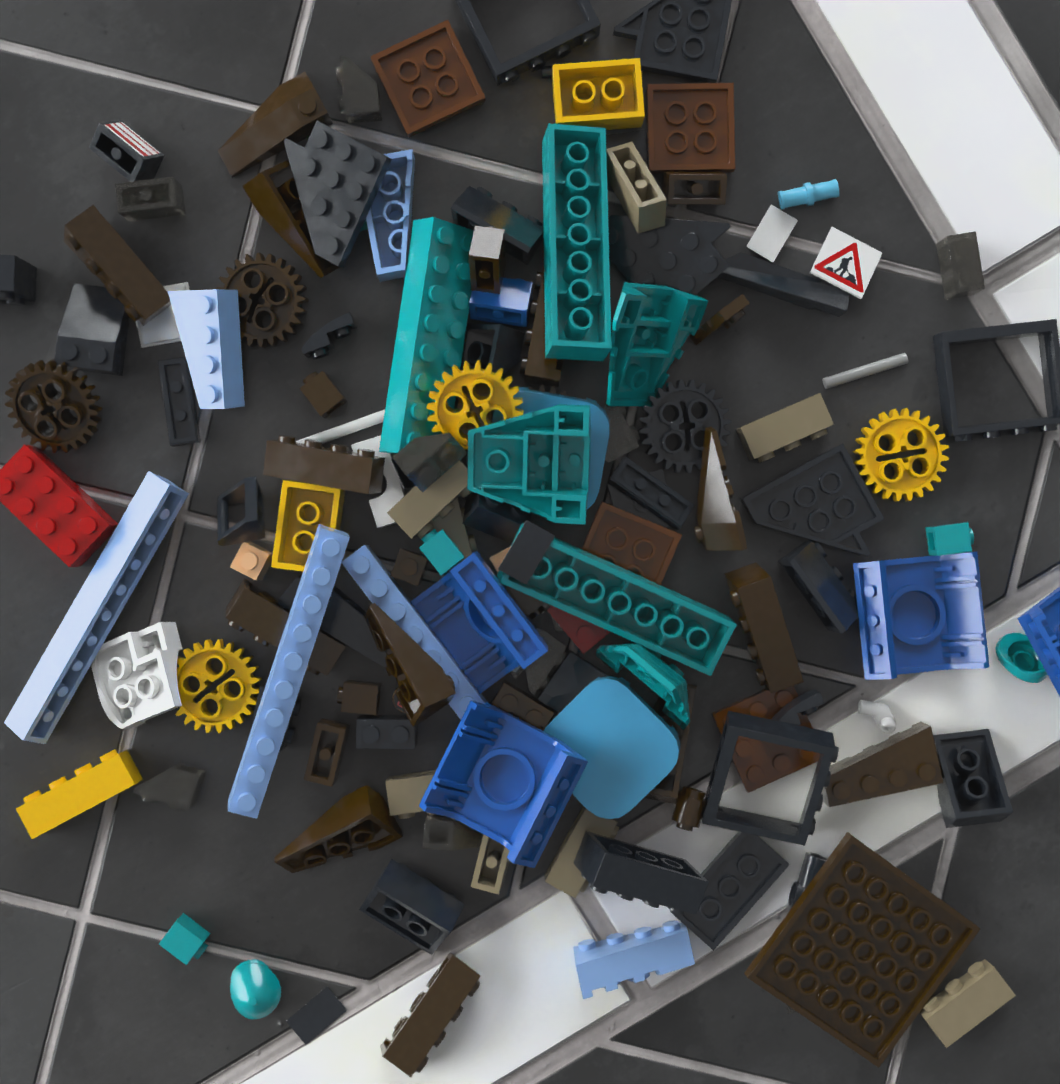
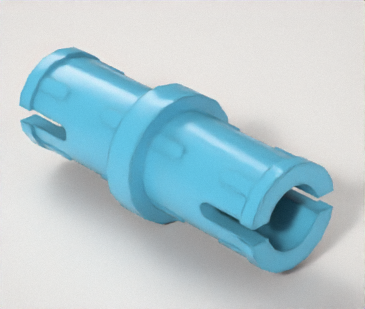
M836 179L812 185L810 182L803 184V187L778 191L781 210L803 204L812 206L816 201L839 197V186Z

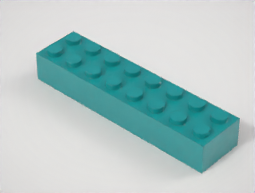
M548 123L542 140L545 358L604 361L612 349L606 128Z
M436 217L413 220L379 452L425 461L441 462L447 456L449 440L446 439L443 442H439L438 440L442 432L431 431L437 422L428 421L427 418L430 414L435 413V411L429 410L426 407L428 403L435 402V400L429 397L430 391L439 392L434 386L435 381L444 383L442 373L445 371L452 376V366L456 365L459 369L461 366L469 301L472 292L469 251L474 230ZM451 396L447 399L448 405L453 409L456 396Z
M524 523L521 524V526H520V528H519V530H518V532H517V534H516V536H515V539H516L517 535L519 534L521 528L523 527ZM556 537L552 540L527 585L500 570L497 574L499 582L709 676L712 675L737 625L728 615Z

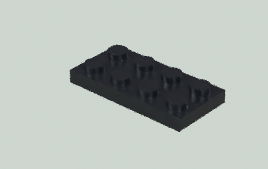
M738 831L701 873L709 881L697 915L688 912L680 915L671 910L670 912L714 951L790 864L759 836Z

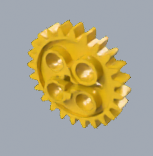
M477 360L475 368H470L468 361H465L461 371L456 365H453L452 376L444 371L442 377L445 382L435 381L434 386L439 392L430 391L429 397L435 400V402L428 403L426 408L435 411V413L430 414L427 419L428 421L437 422L431 431H441L442 434L438 441L443 442L448 439L450 441L448 450L450 451L456 445L459 447L458 452L460 456L464 453L465 449L468 450V435L461 431V425L468 422L474 424L476 428L481 427L477 414L469 412L471 402L462 390V386H467L474 405L482 407L480 417L485 425L495 423L487 417V413L491 410H499L503 414L504 418L501 421L523 415L524 410L516 408V406L523 403V398L514 397L519 391V387L510 388L512 376L503 380L501 378L503 369L500 368L496 373L492 372V363H489L486 369H481L480 360ZM478 383H485L489 386L490 393L486 396H479L475 393L474 386ZM451 396H458L462 399L463 406L459 409H453L448 405L447 399Z
M895 408L890 410L889 417L885 412L878 414L879 421L874 418L870 419L871 429L868 427L861 428L865 438H856L855 441L862 446L859 449L853 450V453L860 455L861 459L856 460L854 464L862 465L863 469L859 471L860 476H867V479L864 481L866 486L874 484L872 493L877 494L883 490L882 499H888L892 494L893 501L897 502L901 500L902 494L905 501H911L913 494L917 498L923 497L922 488L927 492L933 491L934 489L930 482L939 483L942 481L937 472H946L947 469L940 464L942 461L949 460V457L942 455V451L949 448V445H940L939 442L945 437V434H935L939 425L929 426L930 416L920 420V411L918 410L909 416L908 408L902 409L900 415ZM910 431L917 435L918 440L915 446L911 445L907 440V435ZM881 436L889 440L890 446L887 451L882 450L879 446ZM925 449V453L881 462L876 460L877 456ZM915 459L922 463L920 474L913 471L912 464ZM887 464L891 465L895 471L891 480L884 474V468Z
M211 639L205 640L204 648L199 642L194 643V652L189 648L184 649L183 653L186 659L180 656L177 657V664L179 665L177 667V680L182 706H180L175 715H187L184 721L185 725L195 721L194 730H198L205 725L206 733H210L214 726L217 732L221 733L224 731L225 724L231 730L235 728L234 719L240 724L245 722L246 720L242 713L246 715L253 714L254 711L249 704L256 705L257 698L253 697V695L258 694L260 688L255 687V683L262 680V677L253 676V672L259 666L250 667L248 664L253 656L243 658L242 654L245 648L242 647L235 652L233 651L234 642H229L224 647L223 639H218L215 646H213ZM213 658L219 659L223 664V669L220 673L213 671L211 668ZM234 669L235 673L219 684L216 690L205 695L198 703L194 701V698L208 689L212 682L222 678L229 670ZM191 676L196 677L200 682L198 691L192 690L189 686L188 681ZM231 681H235L240 685L241 691L239 695H233L229 691V683ZM208 699L216 701L218 705L216 713H212L207 709L206 702Z

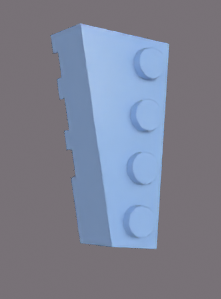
M413 149L383 154L391 158L392 161L366 217L376 274L380 282L404 278L410 247L415 168Z
M238 290L168 291L200 409L245 407Z
M676 920L665 922L659 928L641 927L628 935H623L622 933L610 934L605 940L595 942L594 939L583 940L578 943V946L573 947L583 999L593 997L592 990L605 988V991L609 992L618 989L617 985L624 980L637 983L644 981L650 976V972L653 971L657 975H663L695 964L687 927L682 922L679 923Z

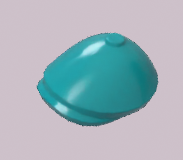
M1010 633L999 639L995 647L998 660L1012 675L1028 683H1039L1047 678L1048 674L1026 635Z
M256 959L247 960L236 966L232 972L230 983L231 999L235 1008L242 1016L248 1019H261L272 1013L277 1007L281 998V986L276 975L264 962Z

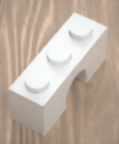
M381 435L351 445L355 453H357V449H368L375 451V456L385 458L383 474L387 480L386 490L381 496L369 500L377 528H383L396 523L387 512L406 495L391 462V459L398 455L379 452Z

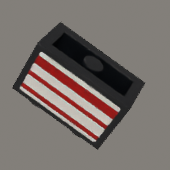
M122 120L99 123L89 146L93 152L133 184L154 179L165 156Z

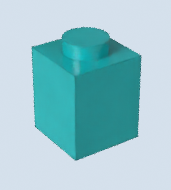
M969 523L925 527L930 556L972 551L971 545L974 544V533L969 528Z
M433 529L421 539L424 544L419 547L440 575L445 574L465 558L464 554L444 529L439 532Z
M183 913L172 925L159 945L187 965L192 957L198 960L209 946L205 943V940L211 933Z

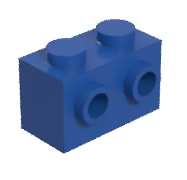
M503 278L500 294L472 291L469 301L470 319L527 327L533 300V282L519 278Z

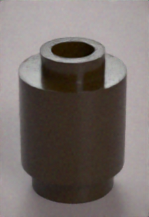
M683 786L682 792L678 793L672 815V820L677 822L676 827L686 831H693V827H700L707 801L704 799L706 794L704 791Z

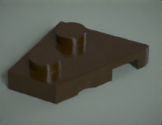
M743 294L705 322L694 336L691 334L689 337L695 345H698L722 326L729 329L746 315L744 309L750 304Z

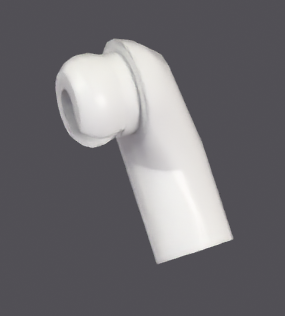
M865 700L859 701L858 714L873 716L883 733L890 734L895 731L897 721L888 705Z

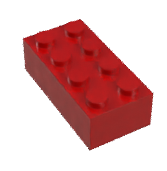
M24 444L0 469V502L68 567H81L111 536L118 525L105 510L36 446Z

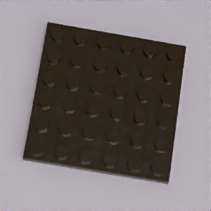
M847 832L744 974L748 979L879 1068L981 928Z

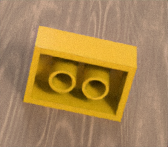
M640 58L554 64L552 66L555 124L606 128V130L642 127L645 112Z
M283 480L271 567L303 572L318 525L321 524L340 530L345 490Z

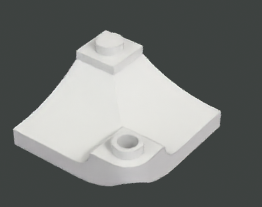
M159 622L141 631L128 632L103 643L93 660L91 668L101 705L108 718L121 729L134 728L144 724L148 719L182 706L177 680L178 651L182 650V645L175 622Z

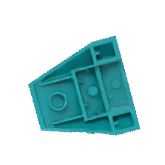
M624 282L612 323V349L610 350L607 405H652L647 397L653 396L656 398L657 393L655 389H662L670 376L666 373L675 357L680 359L684 351L681 348L689 334L694 336L697 332L708 300L668 286Z
M559 404L469 430L467 490L501 503L506 502L521 508L520 510L546 517L547 520L554 523L585 525L590 469V405Z
M637 643L599 646L596 650V656L617 674L625 666L666 701L662 709L666 716L683 730L690 723L687 682L683 678L684 673L672 663L667 665L660 659L662 656L660 653Z

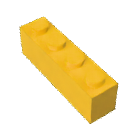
M116 749L99 757L102 763L95 767L88 763L74 771L76 777L67 781L64 776L50 783V791L41 794L40 790H37L24 797L25 804L16 808V811L31 839L143 780L128 750L118 754Z

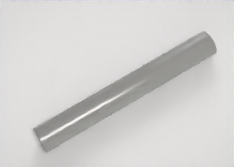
M901 353L822 379L825 389L908 364V357L906 353Z

